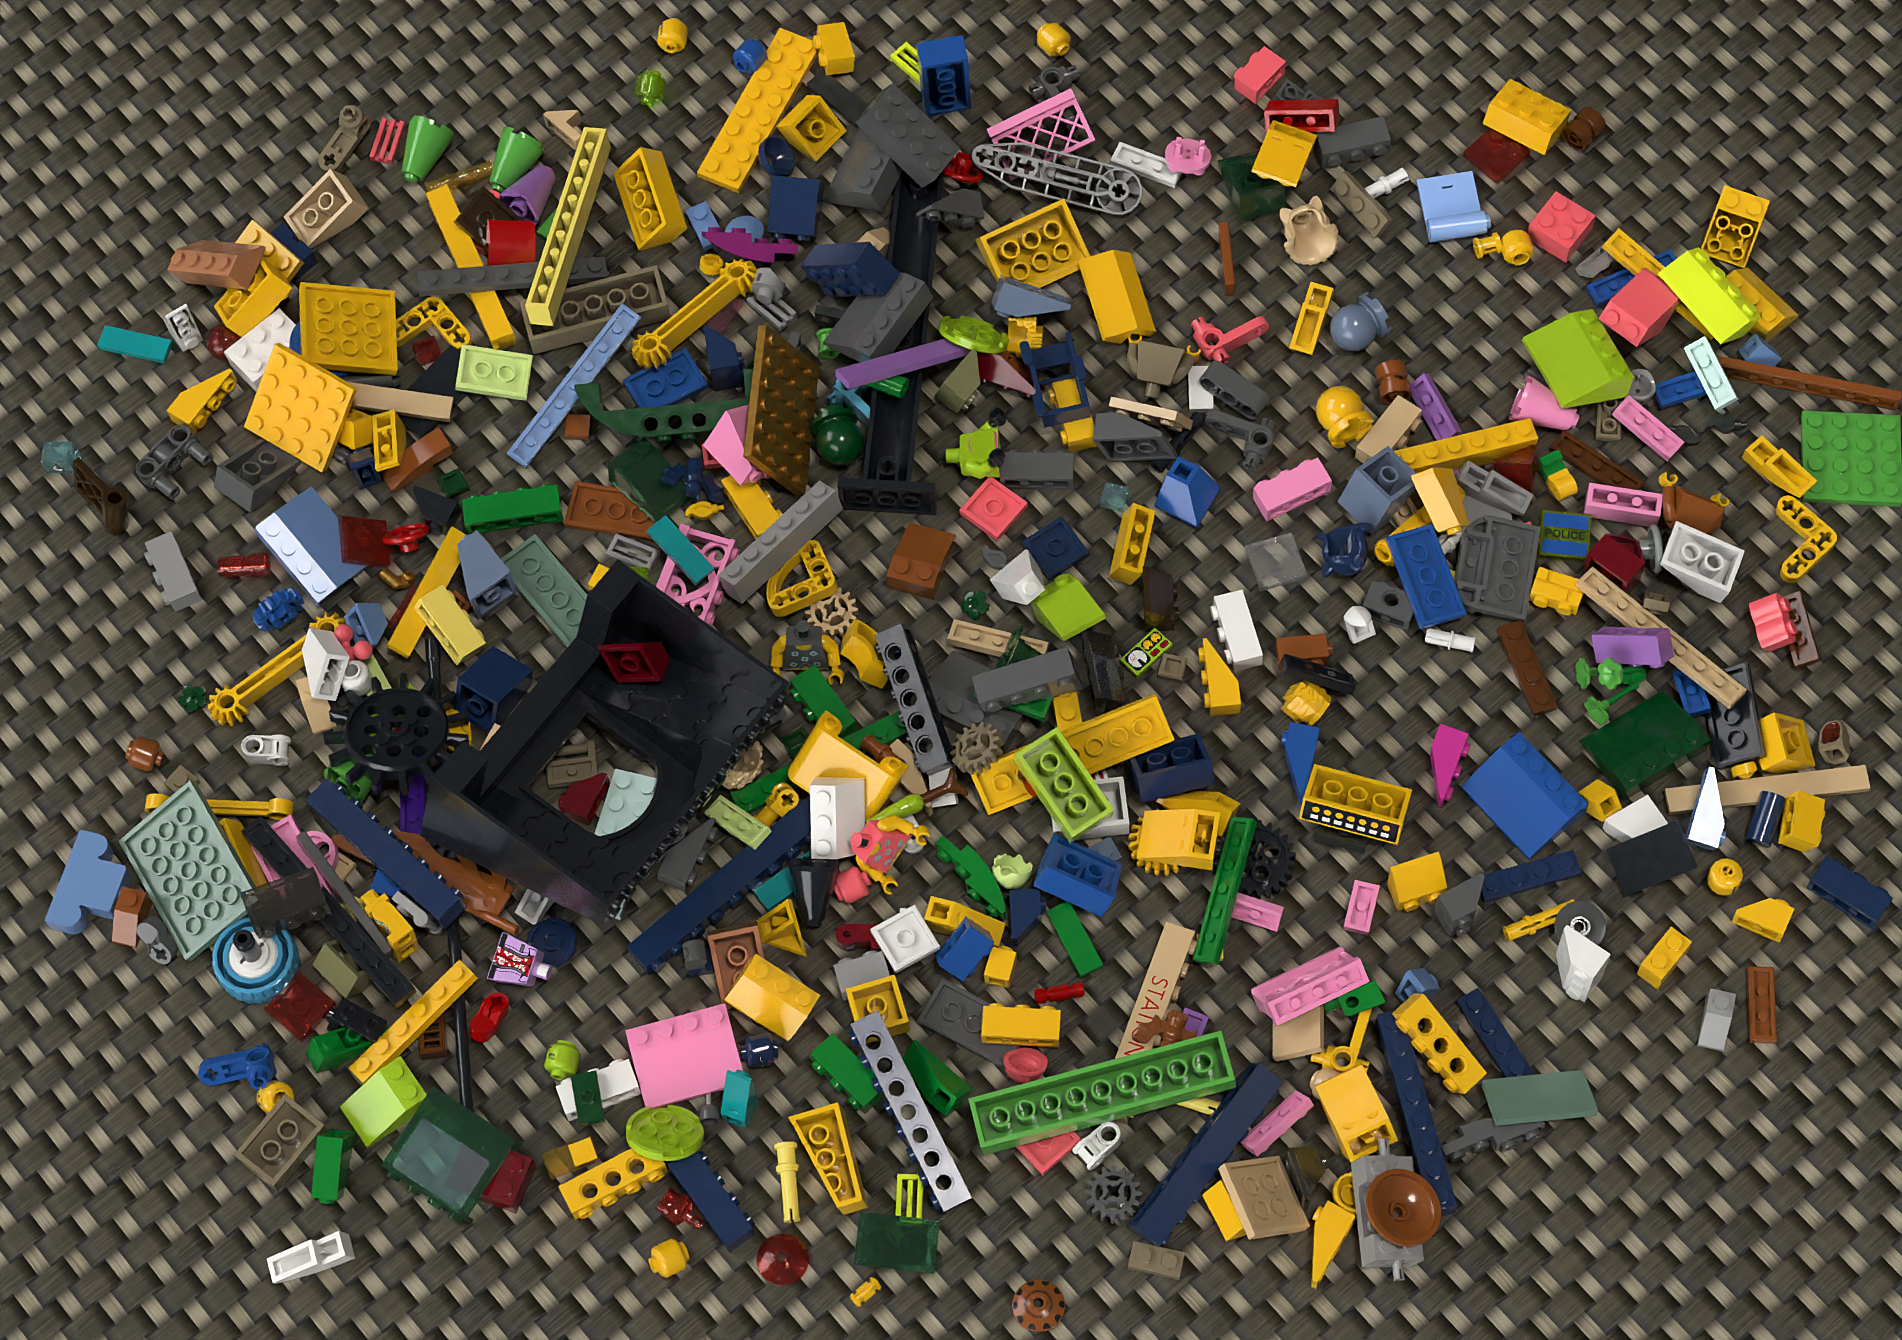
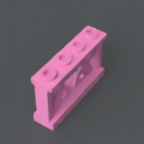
M680 524L679 530L689 541L693 540L706 544L702 550L697 546L695 547L714 569H719L717 575L715 571L707 576L709 582L706 585L687 594L685 583L677 577L678 572H683L668 556L656 587L685 607V605L690 604V608L694 613L696 606H702V614L698 617L712 626L715 619V607L720 605L723 599V586L718 574L739 556L740 549L737 548V543L734 539L723 538L692 529L685 524ZM718 547L724 550L725 555L722 560L717 561L714 557L718 555V552L711 553L708 558L706 553L710 549ZM674 586L681 587V596H679V591L675 593L671 591Z
M1337 947L1253 987L1251 993L1258 1010L1267 1014L1273 1019L1274 1024L1278 1026L1370 981L1359 957L1354 958L1346 953L1342 947Z

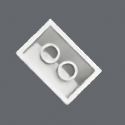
M814 777L810 784L812 859H840L856 855L852 850L851 837L856 832L860 833L865 826V778Z
M1568 925L1563 930L1556 952L1563 989L1566 990V993L1575 1000L1580 999L1585 1003L1601 981L1611 954Z

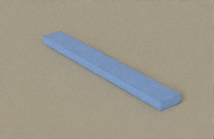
M623 303L620 305L507 452L508 456L527 469L580 400L575 392L574 385L594 382L641 321V316Z

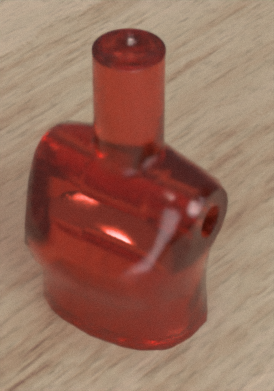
M672 1187L668 1189L655 1210L663 1214L668 1221L676 1226L686 1221L699 1230L704 1223L702 1219L691 1212L693 1201L677 1193Z

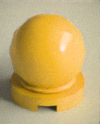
M1334 386L1325 390L1317 400L1316 405L1318 421L1324 429L1329 431L1327 434L1328 439L1335 448L1347 447L1345 442L1354 438L1357 442L1362 440L1373 427L1371 423L1374 422L1370 413L1363 411L1364 407L1360 396L1346 386Z

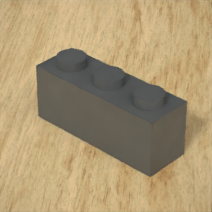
M1383 116L1337 126L1335 132H1315L1317 135L1315 147L1322 167L1337 166L1342 162L1351 160L1358 161L1372 155L1380 156L1390 151L1391 138Z
M1009 450L1004 452L1006 456L1003 459V466L1000 467V483L1008 489L1073 490L1074 453L1066 451L1044 453L1039 450L1032 452Z

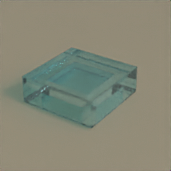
M1106 482L1099 507L1123 512L1129 494V487Z

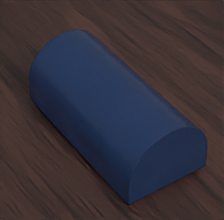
M1769 791L1760 792L1745 840L1768 848L1771 847L1786 801L1785 797Z

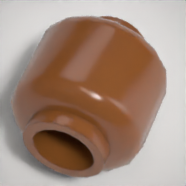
M139 736L135 741H130L125 759H128L131 767L150 772L154 769L155 765H161L164 752L160 751V743L158 741Z

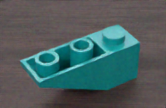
M727 1070L721 1107L722 1118L724 1121L747 1129L759 1102L753 1080L744 1071L736 1070L733 1072Z

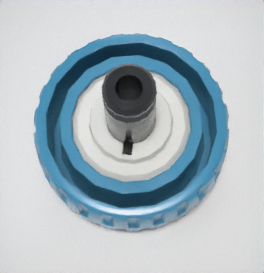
M246 917L231 924L220 934L212 952V966L221 986L232 997L248 1004H263L281 997L294 984L300 970L299 949L294 938L279 922L268 917Z

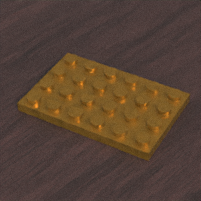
M768 325L758 326L743 457L794 495L803 496L808 483L810 446L813 438L809 421L811 416L815 418L814 410L820 374L819 366Z

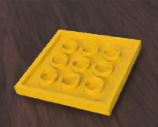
M300 282V352L303 357L327 370L385 375L397 374L395 291Z
M274 344L244 427L318 471L325 472L328 469L358 388L283 344Z

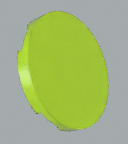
M962 315L957 319H950V316H945L940 320L938 327L940 334L962 347L984 353H1002L1008 347L1009 337L1003 332L1000 334L994 329V325L983 320Z
M668 1104L667 1108L650 1109L648 1106L638 1110L629 1118L626 1125V1140L636 1153L646 1158L658 1161H675L689 1157L700 1149L704 1140V1129L700 1123V1118L683 1107Z

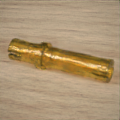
M491 160L450 175L448 173L443 174L444 177L425 182L424 184L427 192L440 188L445 184L448 185L451 192L456 187L491 176L493 165Z

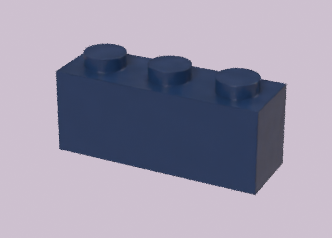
M1828 856L1821 863L1807 886V889L1872 930L1893 900V897L1889 895L1887 890L1879 886L1875 887L1867 882V879L1862 874L1853 873L1845 868L1841 861L1834 858L1831 859Z

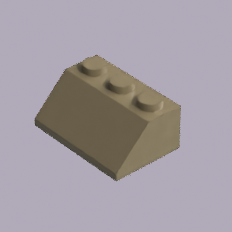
M284 1094L236 1151L234 1156L256 1176L279 1192L314 1150L317 1136L327 1131V1128L317 1118Z

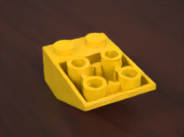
M1273 120L1251 172L1257 173L1261 178L1277 180L1284 186L1296 187L1310 160L1317 135Z
M1724 185L1701 249L1707 252L1709 257L1745 268L1770 205V200Z
M1200 809L1144 811L1137 859L1212 870L1220 825V812Z
M1362 1064L1314 1085L1341 1152L1351 1163L1364 1155L1378 1151V1139L1388 1138L1389 1145L1398 1141L1390 1119Z

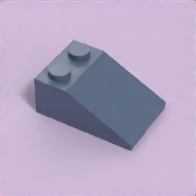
M1000 275L991 301L994 310L997 311L996 314L1006 318H1010L1011 315L1020 317L1069 310L1071 307L1068 297Z

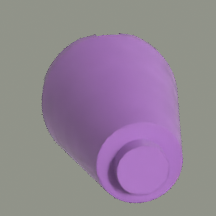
M538 165L501 192L499 200L523 221H534L535 226L540 220L556 180L553 170L548 166Z

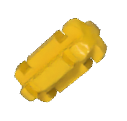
M870 1277L869 1282L863 1283L855 1290V1294L852 1293L850 1295L852 1302L856 1306L860 1307L861 1302H866L875 1294V1290L881 1289L880 1283L874 1277Z

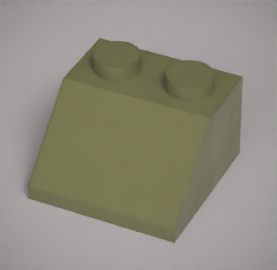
M972 349L943 382L934 396L955 414L961 409L966 411L979 394L976 392L980 385L976 350Z
M336 939L324 943L313 966L345 998L362 993L373 983Z

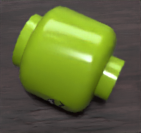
M559 1040L549 1046L544 1067L551 1073L550 1076L553 1079L563 1081L566 1077L576 1074L581 1054L576 1049L577 1046L574 1043Z

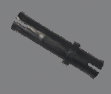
M1193 412L1189 418L1193 420L1191 430L1182 428V432H1177L1169 442L1176 451L1177 457L1180 456V451L1194 434L1205 424V417L1199 412ZM1156 459L1151 462V466L1158 473H1163L1173 459Z

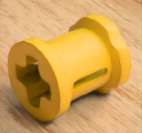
M1495 232L1492 233V236L1486 238H1474L1473 248L1477 258L1481 259L1486 254L1493 252L1501 253L1502 243L1498 233Z

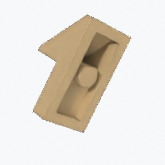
M579 111L545 112L543 117L546 127L576 151L582 132L577 128L581 123Z

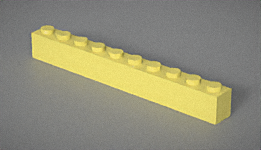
M583 128L525 304L530 324L554 325L611 149L606 129Z

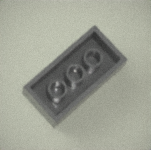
M894 83L883 89L855 122L922 188L933 182L960 150V147Z

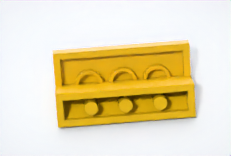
M1110 250L1081 259L1078 262L1103 341L1121 344L1131 334L1151 337L1156 332L1131 253Z

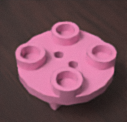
M1177 137L1176 140L1167 145L1165 159L1170 171L1202 175L1205 173V169L1209 167L1211 153L1206 145H1204L1205 140H1200L1199 142L1189 138L1181 139L1182 137Z

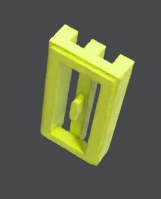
M905 42L890 55V60L920 85L918 63L903 52L906 50L918 61L917 50L908 42Z
M897 1174L896 1227L916 1226L917 1228H922L924 1186L918 1174ZM903 1180H908L906 1220L901 1219ZM913 1180H918L916 1220H912Z

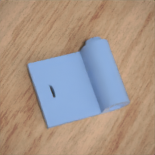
M1473 171L1417 179V187L1430 243L1487 234V229L1491 228L1489 214L1485 215V212L1480 209Z

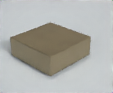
M1163 653L1158 678L1182 683L1188 658Z

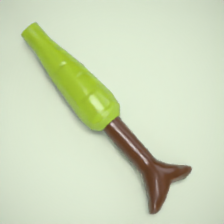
M950 768L947 780L943 785L921 795L916 793L907 795L875 816L866 819L865 822L881 820L892 815L904 818L916 814L923 809L924 804L945 794L957 793L968 796V791L956 781V773L953 768Z

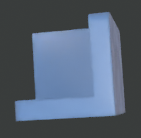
M1756 333L1738 350L1744 360L1748 362L1775 367L1782 359L1777 350Z

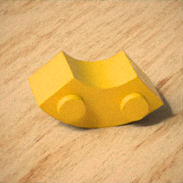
M854 619L842 637L840 654L848 658L856 666L860 680L882 689L888 678L883 670L885 665L883 657L879 655L876 649L877 639L875 634L878 633L867 624Z

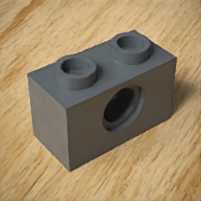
M1372 580L1363 607L1370 612L1371 619L1408 631L1414 617V612L1405 589L1400 590L1392 587L1387 582ZM1388 601H1393V602H1395L1397 605H1396V606H1388V605L1386 604V602H1388Z

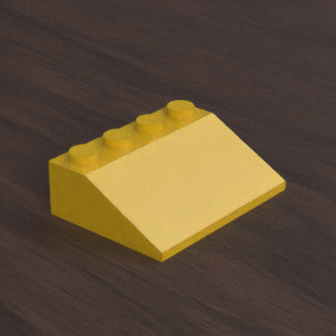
M1065 199L1056 201L975 239L983 259L997 283L1000 275L1041 288L1080 270L1078 262L1081 259L1090 257Z

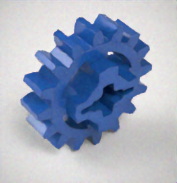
M292 587L288 590L283 588L281 591H275L271 596H267L266 600L258 604L260 608L254 610L255 615L252 618L260 630L263 629L264 632L269 629L274 631L275 628H282L285 623L291 622V619L298 615L297 611L303 609L301 606L304 604L303 597L297 589L294 590Z

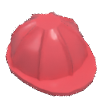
M1032 1048L1012 1050L1006 1053L1003 1058L1008 1077L1021 1084L1040 1079L1048 1063L1047 1057L1042 1052Z

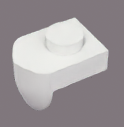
M1352 606L1344 615L1349 639L1353 644L1376 634L1371 614L1366 608Z

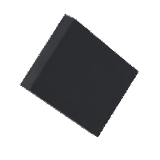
M1678 820L1606 848L1625 896L1698 868Z

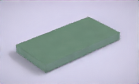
M1583 1070L1487 1079L1482 1082V1088L1496 1126L1597 1116L1598 1108Z

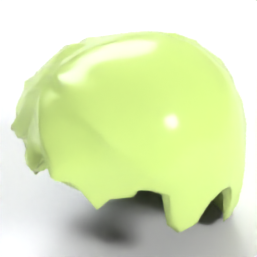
M1007 854L998 855L994 859L992 874L1000 886L1005 889L1016 890L1027 883L1033 865L1031 862L1026 864L1021 855L1011 857Z

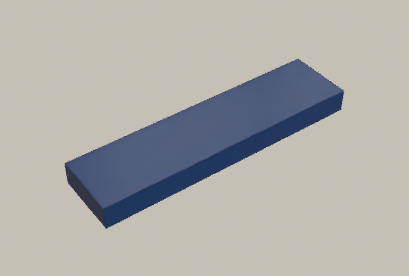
M1671 249L1653 256L1664 267L1677 259ZM1625 268L1586 285V291L1598 308L1608 304L1635 275Z

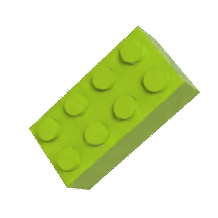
M1058 727L1015 754V764L1070 844L1113 816V807Z

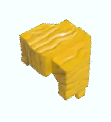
M1020 316L1008 318L1009 343L1007 350L1012 353L1014 352L1016 354L1015 358H1022L1019 346L1022 341H1028L1030 350L1042 348L1043 326H1037V317Z
M1307 681L1291 685L1290 689L1283 696L1286 702L1281 707V710L1296 723L1305 722L1312 726L1328 708L1332 697L1327 695L1326 690L1320 685Z

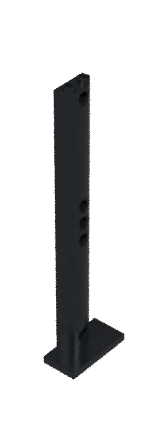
M902 171L895 188L887 260L899 272L907 273L924 281L931 292L939 221H928L927 218L917 217L916 213L941 200L944 173H940L930 184L919 188L921 186L905 171ZM930 303L893 353L926 344ZM923 368L900 374V376L909 379V386L903 398H898L873 388L863 478L838 477V496L843 510L922 515L937 514L935 483L911 482ZM893 470L891 473H886L885 471Z

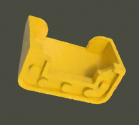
M825 711L793 760L788 770V777L793 783L810 793V784L814 777L865 778L866 820L881 812L888 805L909 766L891 756L885 757L880 763H877L838 737L842 730V724L838 718Z

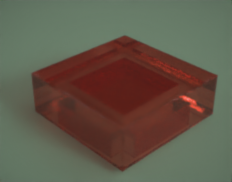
M434 335L412 343L421 366L434 362L442 354Z

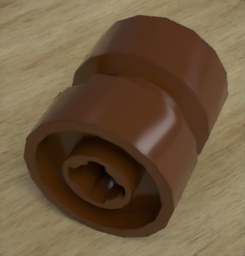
M1584 107L1574 117V120H1571L1562 129V137L1573 149L1583 151L1593 142L1592 138H1596L1606 128L1604 118L1595 109Z

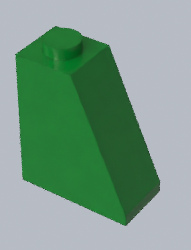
M330 1128L317 1136L311 1198H318L320 1203L333 1204L343 1197L356 1131Z

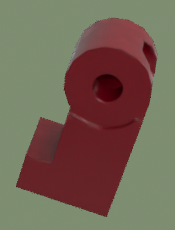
M843 924L839 926L835 934L839 947L847 952L853 951L856 948L871 949L877 952L882 951L870 930L878 924Z

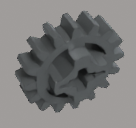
M1115 1165L1112 1166L1109 1172L1105 1167H1102L1101 1175L1094 1172L1093 1178L1095 1181H1087V1186L1091 1190H1085V1197L1091 1198L1086 1201L1087 1207L1094 1206L1092 1215L1095 1216L1100 1213L1102 1222L1106 1217H1110L1111 1224H1114L1117 1217L1122 1222H1125V1214L1133 1217L1134 1211L1132 1207L1138 1209L1140 1207V1203L1135 1199L1142 1198V1192L1136 1191L1140 1188V1182L1133 1183L1134 1173L1127 1176L1125 1167L1118 1172ZM1108 1179H1118V1181H1109ZM1099 1187L1103 1195L1097 1201L1096 1190ZM1128 1188L1131 1192V1198L1129 1202L1127 1201V1198L1124 1196ZM1109 1191H1111L1112 1193H1115L1117 1191L1118 1197L1116 1198L1115 1196H1111L1109 1198ZM1109 1208H1117L1118 1210H1108V1209H1109Z

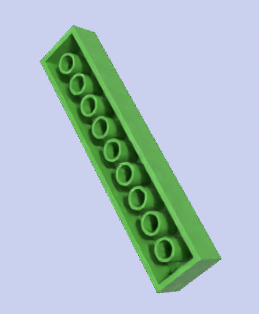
M1222 1031L968 1098L981 1150L984 1155L1233 1089L1236 1088V1082Z

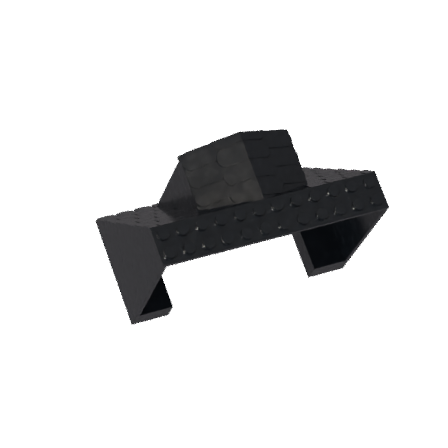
M617 559L588 593L576 638L484 747L478 751L463 740L434 774L430 783L420 836L463 858L488 868L490 871L512 880L520 886L547 897L555 903L571 909L592 921L604 925L608 918L613 920L617 916L624 899L628 901L633 896L639 880L644 882L652 871L650 868L654 862L659 863L669 849L684 839L688 826L697 815L696 811L699 806L704 807L712 796L710 793L714 787L718 789L727 777L725 776L729 769H735L741 760L740 756L744 750L748 752L756 741L755 737L758 733L762 734L767 729L773 714L777 716L785 705L783 702L789 695L786 691L790 682ZM662 643L670 657V661L661 681L617 683L598 649L599 645ZM586 717L597 724L600 729H604L640 755L643 760L645 759L655 766V791L646 810L627 827L603 836H598L585 830L528 788Z

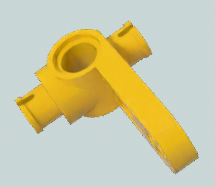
M1372 1008L1359 1013L1349 1047L1328 1045L1324 1052L1312 1054L1310 1062L1322 1064V1069L1327 1067L1340 1073L1362 1064L1367 1073L1370 1062L1360 1060L1358 1056ZM1345 1058L1348 1060L1349 1065L1341 1067L1336 1063V1060Z

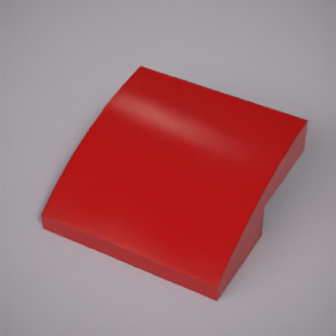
M487 219L486 243L489 244L487 266L536 262L534 221Z

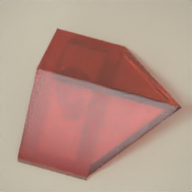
M1533 444L1494 459V471L1533 494L1537 471V446Z

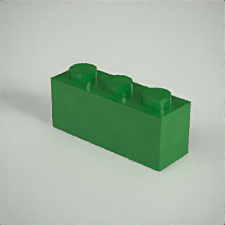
M815 665L790 680L792 688L790 694L796 703L801 702L805 707L803 712L810 722L814 720L817 723L821 715L828 711L838 718L842 724V730L838 737L842 739L857 731L855 719Z
M833 1033L810 1054L813 1062L811 1066L821 1076L825 1074L830 1079L829 1084L838 1093L842 1091L848 1097L847 1102L856 1111L860 1109L866 1114L884 1097L882 1092H876L871 1082V1079L874 1078L871 1070H865L861 1060Z

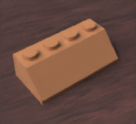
M200 240L176 249L167 270L189 284L248 290L266 247Z

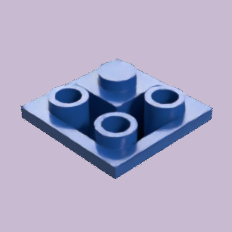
M1178 456L1166 475L1154 507L1198 528L1221 488L1200 466Z

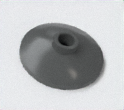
M1574 901L1561 908L1554 924L1555 934L1559 942L1566 925L1574 929L1575 923L1578 922L1582 925V931L1578 933L1596 945L1601 943L1605 935L1606 923L1603 914L1596 906L1585 901Z

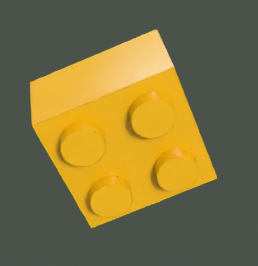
M895 975L845 989L854 1022L879 1011L891 1037L910 1031L909 1020ZM870 1037L866 1040V1044L878 1041V1039Z

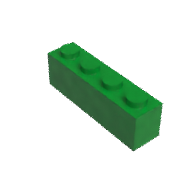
M544 484L538 488L531 489L519 488L516 491L506 493L498 491L492 495H473L467 499H462L464 524L468 534H472L476 530L481 534L564 521L558 484Z

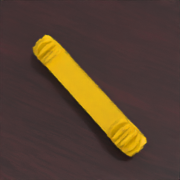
M733 258L732 263H725V268L720 269V277L654 332L649 333L646 330L645 335H638L637 340L632 341V356L640 367L645 366L647 370L651 367H655L658 370L660 364L666 365L667 359L672 358L671 351L734 298L739 294L745 297L747 292L753 293L751 286L758 269H756L752 261H746L744 258L736 261Z
M325 611L324 618L316 616L317 623H310L309 627L329 631L335 630L341 624H346L344 618H340L336 612L330 617L329 613ZM307 634L232 689L227 684H225L222 691L216 688L217 695H209V700L212 703L208 704V710L212 712V719L218 720L222 726L228 722L233 727L236 720L243 723L241 716L249 715L248 706L305 666L302 648ZM234 703L232 707L224 708L226 704Z

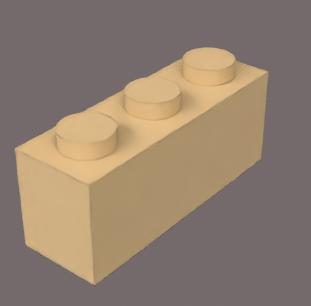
M1398 395L1358 444L1355 458L1365 463L1387 446L1393 451L1403 449L1409 440L1408 436L1411 432L1416 433L1423 422L1421 420L1422 410Z

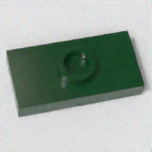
M597 1071L571 1075L579 1126L605 1122Z

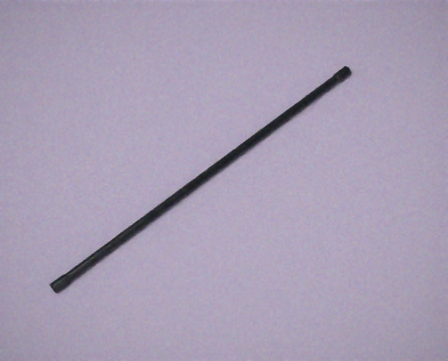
M429 638L425 640L428 677L433 678L435 681V690L431 697L438 701L442 698L440 642L437 638ZM438 762L435 765V772L443 765L442 763ZM459 916L447 927L450 968L459 959L462 961ZM464 992L453 1002L460 1096L461 1135L471 1136L477 1132L475 1110L473 1108Z

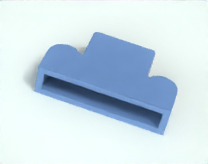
M79 830L44 920L51 929L68 934L81 933L87 926L86 913L114 919V909L122 887L129 888L132 875L124 865L110 862L114 851L104 836Z

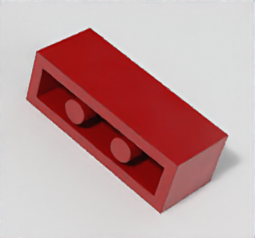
M1338 99L1269 100L1264 110L1266 133L1273 120L1307 132H1335L1340 122Z

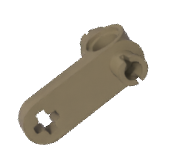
M347 105L343 107L340 111V127L319 155V166L326 173L330 169L338 172L364 135L367 134V131H369L372 119L357 106ZM333 158L335 160V164L328 165L326 159Z

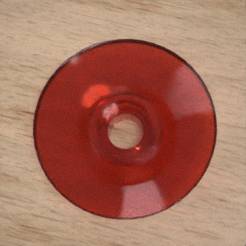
M776 1234L769 1237L762 1243L757 1253V1267L760 1274L765 1280L774 1285L785 1286L793 1284L805 1274L808 1268L809 1254L806 1246L799 1238L790 1234ZM780 1253H785L787 1255V1258L784 1261H779L777 1259V1256Z

